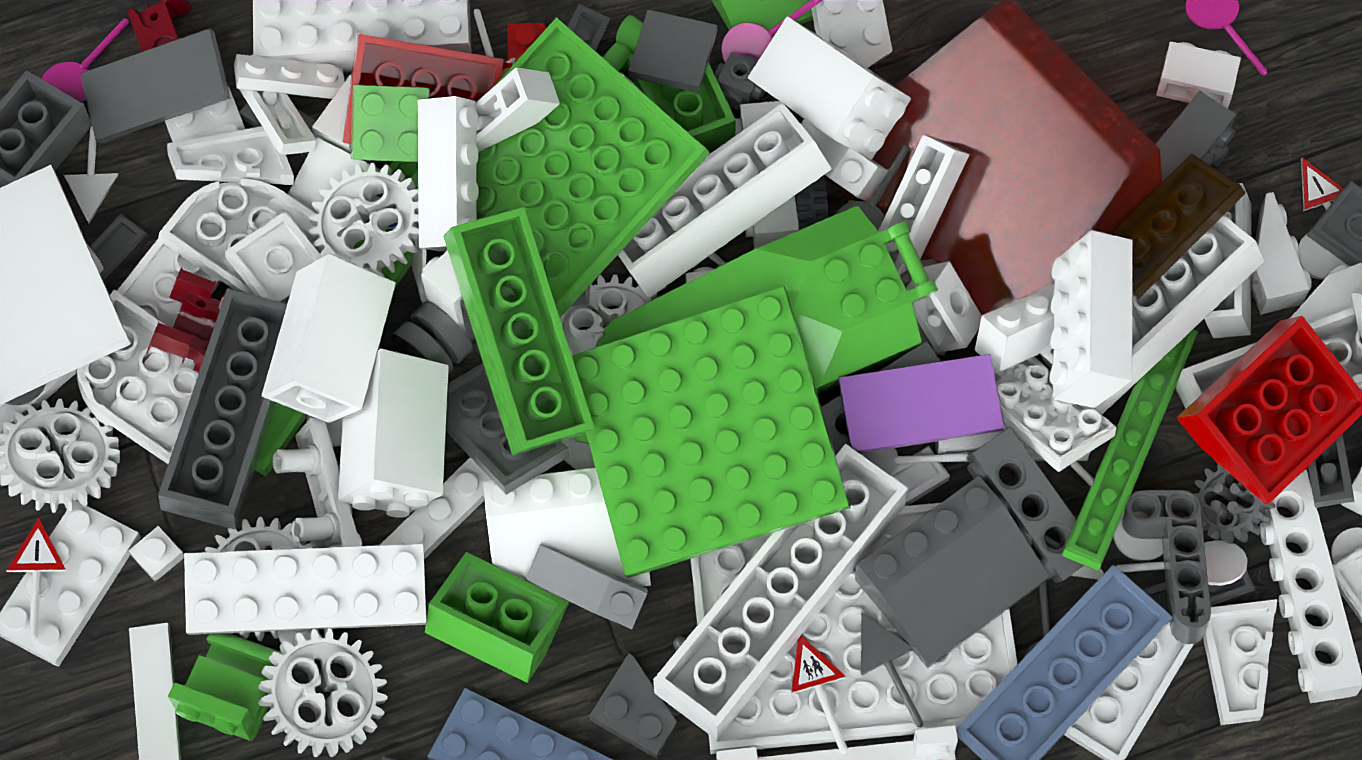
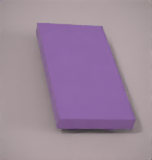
M990 354L840 377L838 380L849 444L858 453L1004 430Z

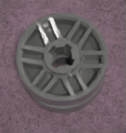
M424 302L410 316L412 322L405 321L391 335L392 342L401 354L448 365V374L453 370L452 363L459 364L473 350L471 341L460 326L443 310L430 302Z

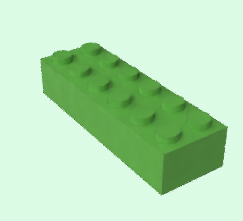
M525 208L514 209L451 227L443 237L512 456L573 438L594 429Z

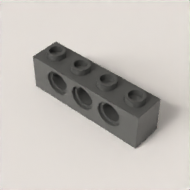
M1010 427L966 457L970 463L967 466L969 473L973 479L980 476L1004 504L1050 576L1048 580L1052 579L1054 583L1064 581L1085 566L1062 556L1077 520ZM1002 466L1013 470L1015 474L1013 486H1007L1001 482L999 470ZM1024 498H1030L1037 504L1038 512L1035 518L1028 517L1023 513L1021 504ZM1047 529L1054 530L1060 537V545L1056 550L1049 548L1045 544L1044 534Z

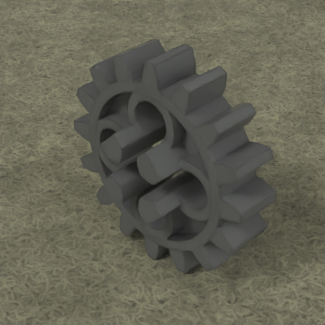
M1219 463L1217 464L1218 471L1216 472L1206 468L1204 471L1207 479L1205 482L1201 480L1195 481L1197 487L1201 489L1199 493L1194 494L1200 503L1203 530L1208 531L1207 535L1215 540L1221 537V540L1228 544H1232L1235 537L1242 542H1247V532L1249 531L1259 535L1261 531L1258 523L1260 521L1264 523L1271 521L1265 515L1266 509L1275 508V504L1273 502L1264 504L1240 482L1232 484L1235 477ZM1215 495H1220L1232 502H1229L1227 506L1218 500H1213L1212 502L1211 500ZM1239 497L1250 503L1254 500V504L1246 508L1235 501ZM1234 517L1233 522L1226 525L1227 518L1231 520Z

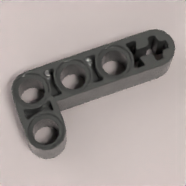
M1184 490L1137 491L1130 495L1122 518L1123 529L1133 538L1162 539L1168 611L1173 617L1170 621V630L1177 641L1183 644H1195L1202 640L1211 617L1199 500L1194 494ZM1180 511L1188 517L1181 518L1174 515L1173 512ZM1134 512H1144L1149 517L1140 518L1136 516ZM1176 546H1185L1192 552H1181ZM1179 581H1189L1195 588H1185ZM1187 608H1192L1190 612L1191 622L1189 616H1185Z

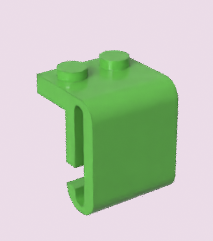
M230 633L209 634L207 641L211 646L206 657L199 655L186 685L183 686L174 682L168 698L175 708L177 715L190 721L211 726L225 734L235 735L252 741L256 737L262 725L263 717L270 707L258 704L262 697L268 695L267 692L259 690L258 685L261 681L270 680L261 672L265 666H274L268 659L273 652L280 654L282 652Z

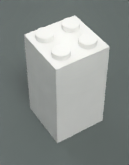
M788 16L748 76V79L826 135L871 160L883 146L885 138L897 120L902 117L906 106L912 99L829 41Z
M327 254L297 271L262 397L328 423L362 409L396 282L384 278V274L376 269L361 268L351 264L349 258L340 254Z
M381 348L377 351L362 409L343 417L338 501L351 503L352 507L358 510H384L388 516L400 518L409 516V513L426 506L430 501L443 495L448 365Z

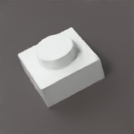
M159 526L128 550L136 562L155 582L184 558L182 551Z

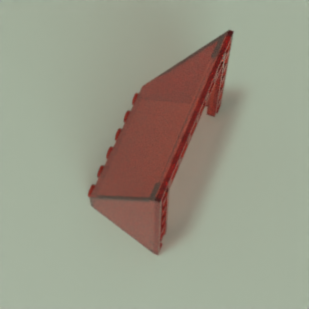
M1003 0L894 86L912 99L906 106L902 117L897 120L885 138L883 146L872 158L879 165L889 170L904 145L909 146L908 153L876 205L885 217L923 135L939 139L970 154L920 261L923 259L926 261L933 259L937 262L936 264L950 261L981 315L1055 284V280L1052 278V266L1058 257L1091 230L1110 234L1162 183L1160 149L1013 0ZM834 182L849 200L864 201Z

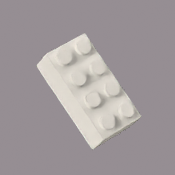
M1091 230L1058 257L1052 266V278L1055 280V295L1051 303V311L1054 314V330L1051 335L1050 344L1052 349H1054V360L1050 372V382L1053 384V399L1095 408L1132 381V240Z

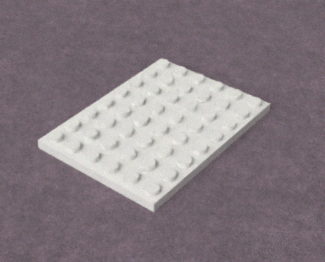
M940 503L904 506L861 561ZM771 534L690 559L697 625ZM856 567L801 635L846 676L845 679L822 685L844 741L915 734L917 729L955 725L957 729L1018 665L1009 609L929 668L923 664L914 651L892 660L924 723L922 727H917L885 665L861 676V612L905 642V640L855 581ZM797 641L719 739L716 740L709 735L710 754H716V751L750 747L768 749L836 742L815 687L791 694Z

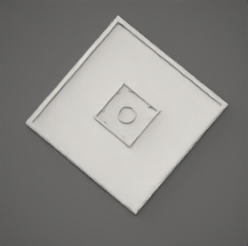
M51 165L0 188V405L131 344Z

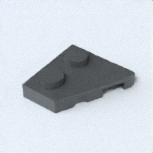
M629 653L589 715L590 721L656 759L677 727V721L663 700L654 693V686L634 656Z

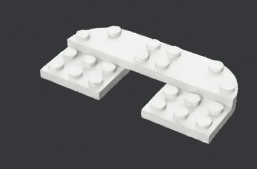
M240 178L238 182L221 184L217 181L202 187L188 197L159 232L157 241L120 288L110 294L131 344L77 369L80 392L93 415L105 426H113L168 464L199 372L193 370L195 363L191 359L185 358L184 363H182V357L152 346L148 354L146 352L158 322L173 328L182 303L169 297L181 267H183V270L213 282L216 281L212 293L223 282L233 290L255 295L227 260L225 251L285 211L312 244L315 240L310 236L308 230L315 226L308 220V216L316 213L279 188L253 179Z

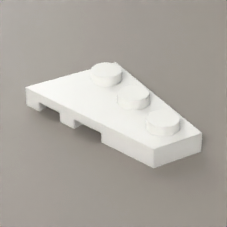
M263 126L167 143L168 156L176 179L238 182L240 178L259 180L268 184H294V175L286 155H280Z
M1277 599L1211 607V617L1203 640L1221 725L1259 721L1263 716L1268 678L1267 669L1270 648L1272 646V629Z

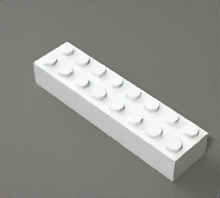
M847 444L837 453L836 459L851 508L772 533L653 679L654 693L716 740L719 739L905 506L908 488Z

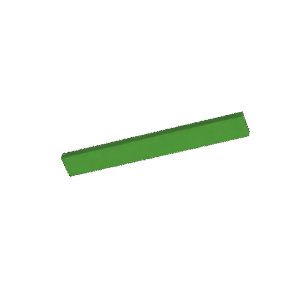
M1191 330L1135 383L1116 427L1115 436L1110 441L1062 556L1099 571L1198 331Z

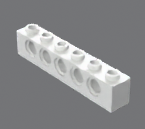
M1305 469L1272 501L1275 504V508L1266 509L1265 515L1271 521L1269 523H1260V535L1263 544L1269 545L1272 556L1269 560L1271 577L1274 582H1279L1282 594L1279 595L1281 615L1283 618L1288 617L1291 631L1288 633L1289 647L1293 655H1298L1301 666L1298 669L1299 685L1303 692L1308 693L1310 703L1356 696L1362 689V673L1317 507L1315 508L1309 477ZM1277 507L1289 509L1293 517L1288 518L1280 515ZM1293 542L1298 544L1303 553L1291 552L1287 548L1286 543ZM1295 579H1306L1312 585V589H1302L1297 585ZM1312 614L1317 616L1321 620L1322 626H1312L1307 622L1305 615ZM1315 651L1327 653L1331 657L1332 663L1325 664L1320 662L1315 656Z

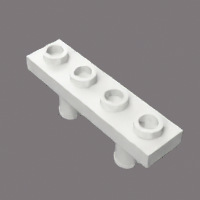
M310 418L295 435L299 449H278L273 455V468L276 473H306L318 516L315 518H296V521H293L291 526L292 537L295 542L324 540L326 548L362 546L361 537L357 533L353 521L351 503L338 501L340 466L337 464L334 454L332 435L328 432L325 421L318 418Z

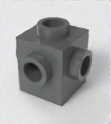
M732 52L726 64H719L715 77L729 107L740 111V104L755 103L756 100L760 101L764 96L765 90L748 79L758 61L753 57L747 55L740 56Z

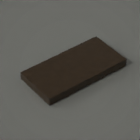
M1191 153L1110 233V235L1132 240L1133 296L1140 299L1246 194L1240 184Z

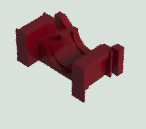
M161 0L152 6L146 3L147 10L139 13L134 8L127 11L140 48L144 52L181 39L172 20L191 11L192 7L189 0Z
M181 267L169 297L182 303L173 328L158 322L146 353L148 354L152 346L182 357V363H184L185 358L191 359L195 363L193 370L199 372L226 291L221 301L211 298L210 296L216 281L213 282L183 270V267Z

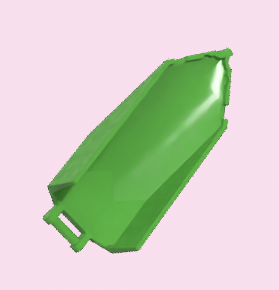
M856 206L756 248L610 321L596 347L784 286L788 294L817 395H820L838 387L840 377L875 371L891 364L921 344L922 341L912 303L936 293L938 288L934 280H929L908 234L911 230L907 222H900L879 233L859 206ZM890 242H895L916 286L909 291L906 290L885 246ZM586 433L572 438L575 439V442L589 444Z

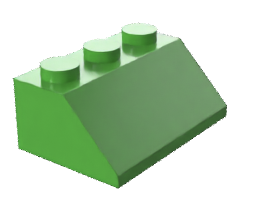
M466 552L429 603L425 633L528 683L546 656L569 601Z

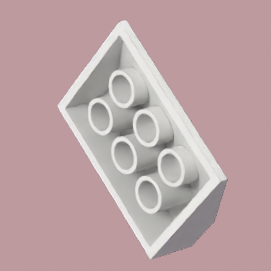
M596 468L540 474L507 495L493 481L483 482L492 565L525 580L540 544H543L642 587L651 586L649 572L627 578L624 574Z

